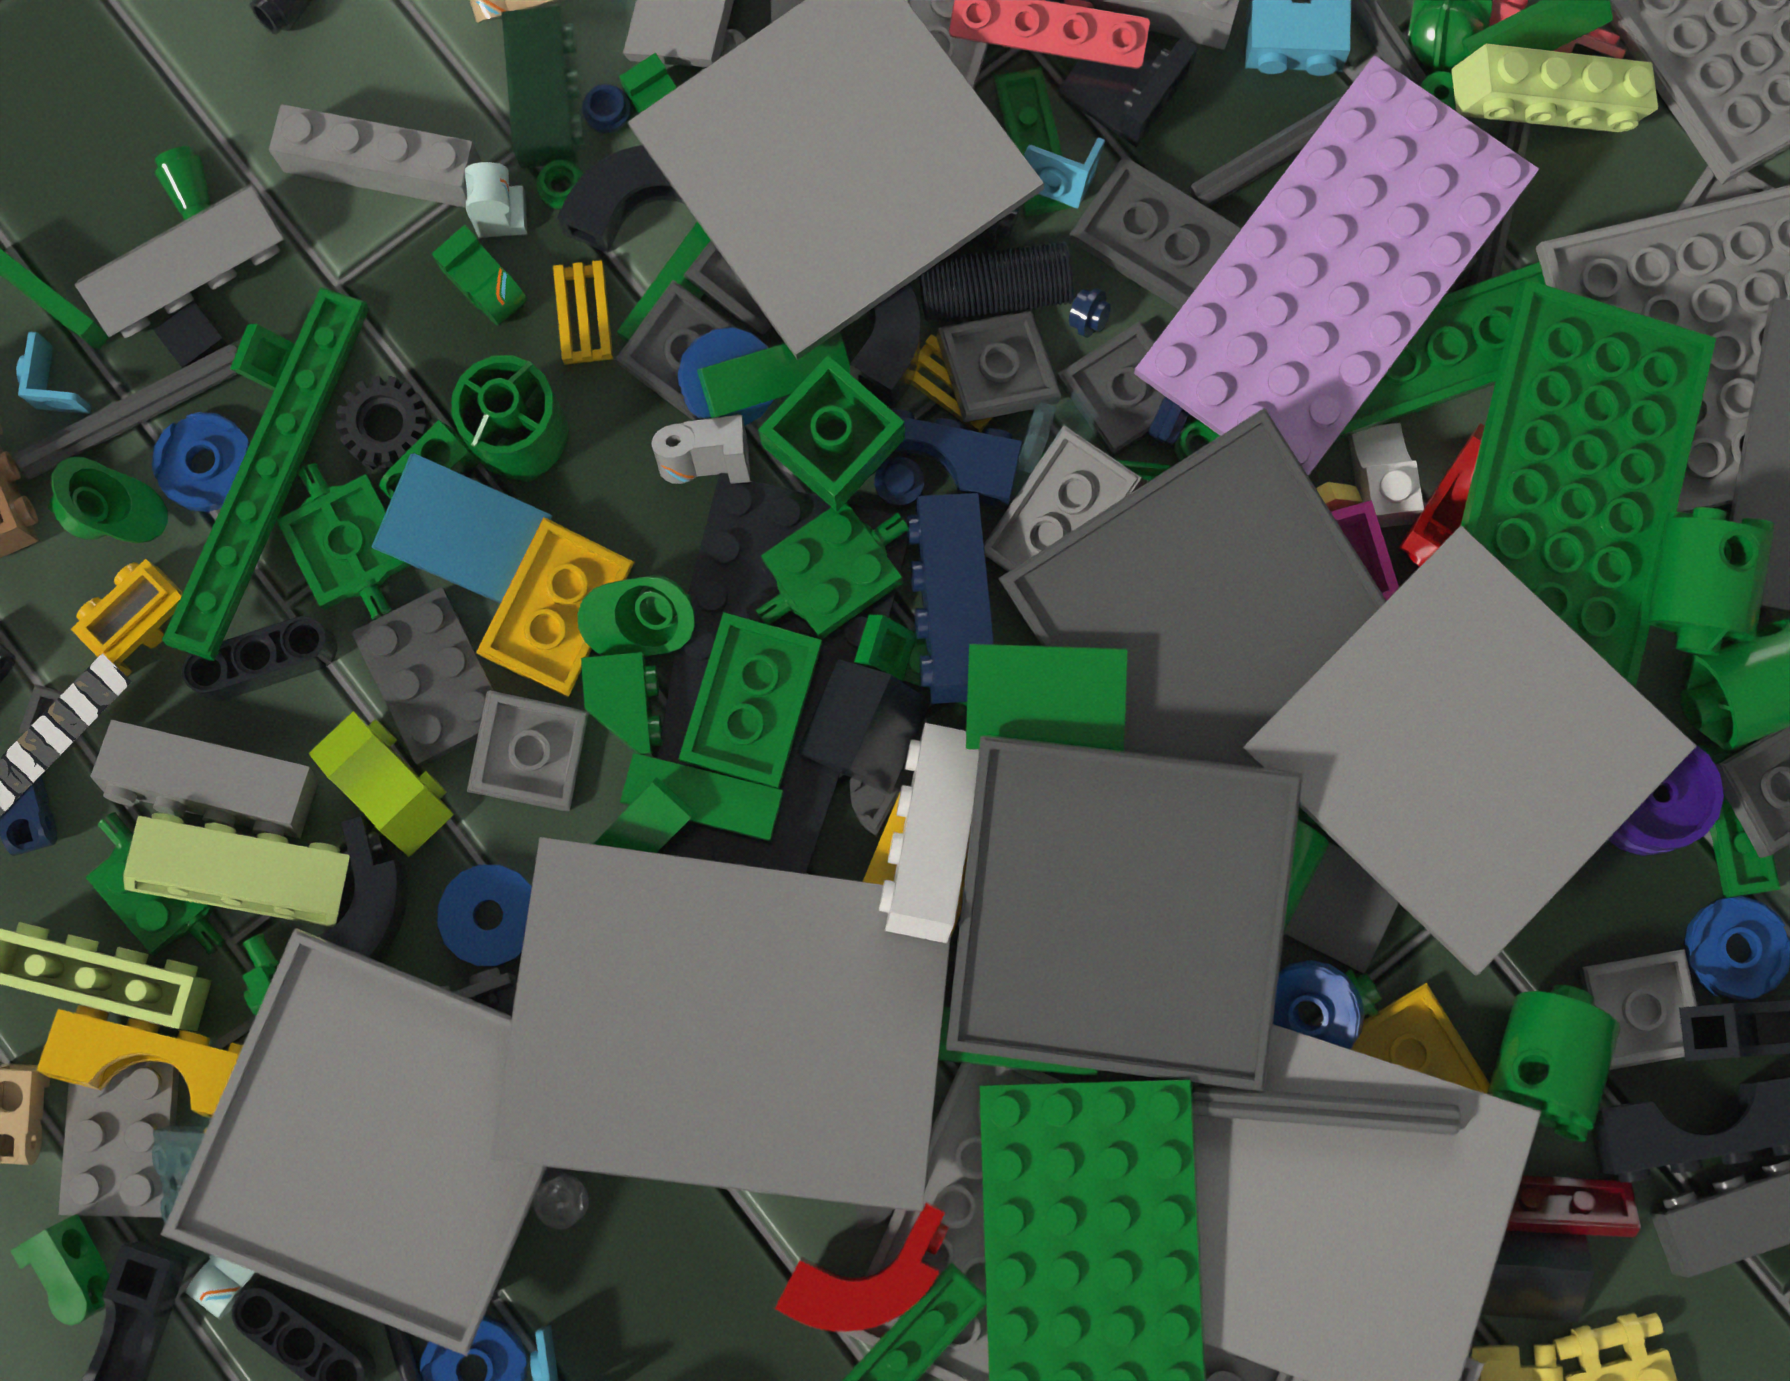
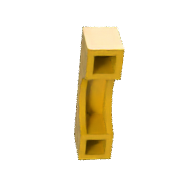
M78 1005L75 1013L61 1009L57 1010L36 1071L52 1079L102 1091L115 1075L131 1065L148 1061L168 1063L175 1066L186 1080L190 1092L191 1109L208 1118L213 1117L244 1046L230 1043L228 1051L209 1047L210 1038L184 1030L179 1031L177 1038L158 1034L159 1025L137 1018L129 1017L126 1026L107 1021L108 1012L84 1005Z

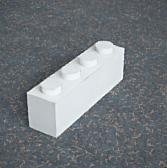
M925 723L920 741L913 739L910 741L905 769L914 771L911 787L902 785L896 816L906 817L903 834L893 833L888 856V863L897 865L894 881H884L879 904V911L888 913L885 931L947 943L954 926L972 820L979 750L966 749V731Z

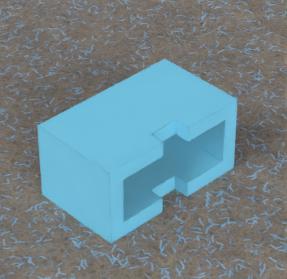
M1250 0L1246 13L1245 68H1258L1260 72L1267 74H1277L1285 70H1307L1309 74L1316 76L1329 75L1335 71L1342 72L1350 52L1351 0H1310V3H1292V0Z

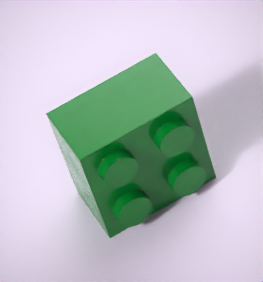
M827 355L762 424L758 432L762 446L837 512L905 439V422Z

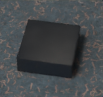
M194 301L154 329V332L182 368L216 352L227 344Z

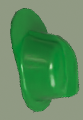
M1492 0L1413 1L1408 43L1430 75L1435 72H1448L1452 74L1451 69L1466 59L1462 40L1489 27L1493 6Z
M69 457L59 462L52 473L51 487L54 494L49 501L48 509L55 514L57 521L63 529L75 537L92 540L108 535L122 541L144 543L151 542L161 536L168 524V510L162 498L150 486L136 478L107 468L98 462L84 457Z
M659 575L615 581L596 587L582 600L577 613L578 629L584 641L594 651L604 656L642 652L644 656L672 652L680 649L691 639L695 628V613L692 607L691 594H685L684 590L675 581Z

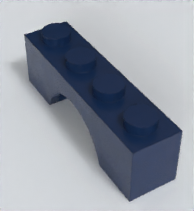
M890 408L905 422V439L890 456L899 453H919L931 457L950 473L958 494L978 493L979 505L1001 510L1008 509L1022 441L1012 439L1013 435L1004 430L987 428L984 429L983 433L965 430L962 423L951 419L938 418L935 419L934 423L915 420V415L908 411Z

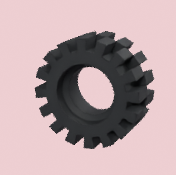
M379 375L371 377L373 384L366 385L363 380L356 383L355 385L359 389L356 394L353 395L349 390L346 392L343 398L347 401L346 407L338 406L337 414L340 416L341 421H336L337 431L342 435L340 439L343 445L358 462L361 461L365 467L371 470L378 467L381 472L386 473L433 426L430 423V419L433 418L425 402L407 382L401 384L398 378L388 376V381H384ZM391 407L397 409L403 416L401 432L389 441L382 442L372 439L367 431V423L370 416L380 408Z

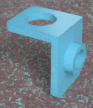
M1097 138L1085 164L1029 145L1024 157L1044 182V190L1038 194L1078 209L1096 174L1105 140Z
M29 332L25 355H22L17 363L16 375L20 384L18 395L35 409L90 414L91 405L78 394L47 390L53 346L38 332Z
M551 1325L543 1326L535 1332L538 1351H533L530 1355L533 1381H558Z

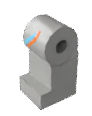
M742 415L672 424L658 430L653 436L652 448L660 475L665 481L682 484L693 480L697 476L718 475L722 473L728 474L730 484L750 482L749 442Z

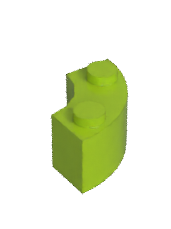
M353 711L308 754L327 778L370 819L376 828L410 857L454 815L441 800L447 791L427 771L419 776L391 748L397 740L377 719H374L368 725Z

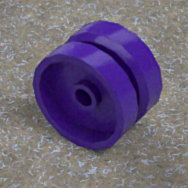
M1696 745L1686 758L1607 840L1623 851L1646 856L1664 854L1674 849L1685 847L1705 836L1718 820L1724 799L1721 775L1710 756Z

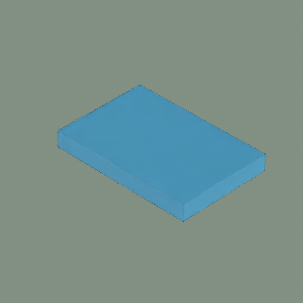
M413 453L409 456L371 548L501 603L543 517L551 520L552 515Z

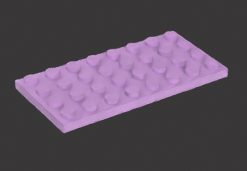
M1374 55L1137 365L1134 374L1220 436L1265 408L1309 476L1535 177L1539 168Z

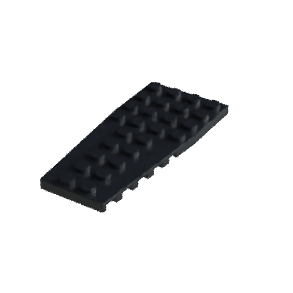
M719 474L688 594H691L692 607L695 613V628L691 639L675 652L661 731L663 746L658 748L657 759L729 776L679 760L724 612L763 623L755 609L766 604L779 595L780 592L775 577L764 564L761 555L831 508L819 496L752 480L745 483L730 484L728 475ZM849 504L860 521L869 525L872 529H875L895 515ZM901 516L902 520L907 524V517ZM907 532L885 546L888 559L900 575L908 549ZM898 587L821 639L823 643L780 785V789L784 793L771 842L687 821L657 854L806 874L811 864L824 820L827 817L840 772L796 752L837 660L840 659L856 664L854 661L868 616L884 615L890 619ZM792 610L771 624L774 627L819 639L806 620L794 614Z

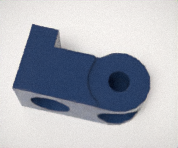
M42 775L0 817V837L6 850L12 856L49 847L57 842L56 824L48 807L49 799Z

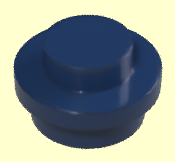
M601 84L592 88L585 96L582 103V113L586 123L593 130L600 133H613L623 128L628 122L631 115V105L628 96L623 90L613 85Z
M1095 288L1092 291L1082 289L1077 294L1070 310L1069 326L1076 328L1079 335L1089 338L1095 330L1100 332L1105 327L1111 310L1110 303L1106 302V292Z
M893 457L884 461L877 469L874 479L875 489L878 496L885 503L895 507L908 506L914 503L918 496H921L924 489V475L920 466L913 460L906 457Z

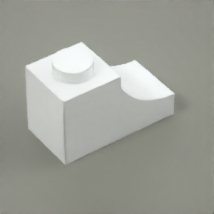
M1401 423L1378 425L1348 436L1355 485L1363 502L1372 500L1380 528L1412 524L1424 510L1417 461H1412L1408 454Z

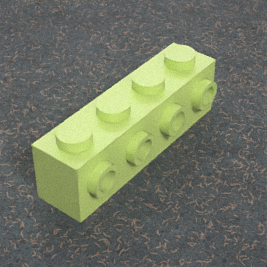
M1486 43L1451 69L1456 112L1463 117L1623 132L1637 127L1640 120L1658 110L1652 62Z
M154 813L151 818L138 816L123 875L125 890L328 927L336 925L350 855L341 854L338 847L326 843H311L309 847L288 844L289 840L287 838L272 833H259L257 838L236 834L234 828L219 823H207L204 828L183 824L184 821L181 818L166 813Z
M18 922L16 931L0 928V984L176 1029L198 1030L212 981L196 977L197 966L169 959L166 961L165 968L148 965L146 962L149 954L122 947H117L115 956L96 952L99 945L98 941L68 934L65 944L47 939L50 929Z

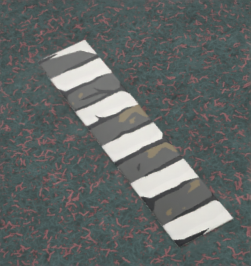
M101 654L0 757V817L132 682L104 654Z

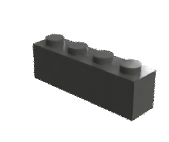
M1790 1157L1775 1160L1761 1166L1764 1174L1748 1180L1745 1179L1744 1174H1736L1719 1179L1712 1183L1715 1191L1696 1197L1694 1190L1663 1199L1666 1208L1651 1212L1650 1215L1672 1274L1690 1278L1790 1244Z

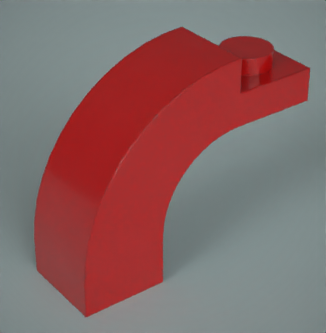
M1481 423L1455 458L1424 505V510L1413 522L1398 547L1408 553L1410 559L1420 567L1461 526L1485 427Z
M926 1201L897 1257L883 1270L869 1276L857 1278L841 1276L802 1256L775 1309L805 1325L838 1332L865 1330L897 1318L914 1306L925 1295L940 1272L939 1268L922 1260L926 1251L936 1255L947 1234L949 1226L941 1222L945 1211Z

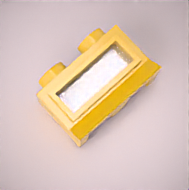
M147 559L141 564L133 562L122 568L114 578V583L117 586L103 599L95 597L86 602L77 612L76 618L79 622L71 628L97 657L104 654L127 677L132 671L123 661L141 644L154 648L162 642L164 632L159 627L174 614L183 594L160 568Z

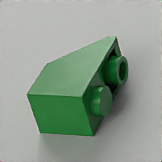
M642 652L581 658L584 704L587 712L635 753L656 758L655 746H663V740L661 739L660 715L652 716L651 696H659L656 665L648 666V661Z

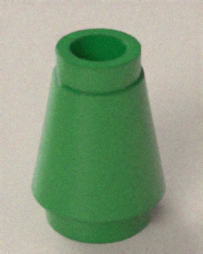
M176 147L159 154L155 158L157 169L154 174L180 215H182L184 221L210 207L211 202L202 158L195 155L192 147Z

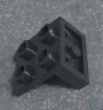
M1181 37L1174 48L1169 51L1166 48H1160L1147 39L1143 64L1139 69L1080 59L1060 86L1059 96L1137 147L1191 74L1198 47Z

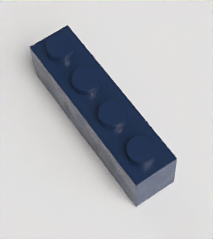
M978 493L918 496L915 515H907V526L909 528L907 539L908 545H917L918 561H911V583L913 592L921 591L923 608L915 609L917 639L926 638L927 655L920 656L919 659L921 686H930L932 704L967 702L969 643L994 644Z

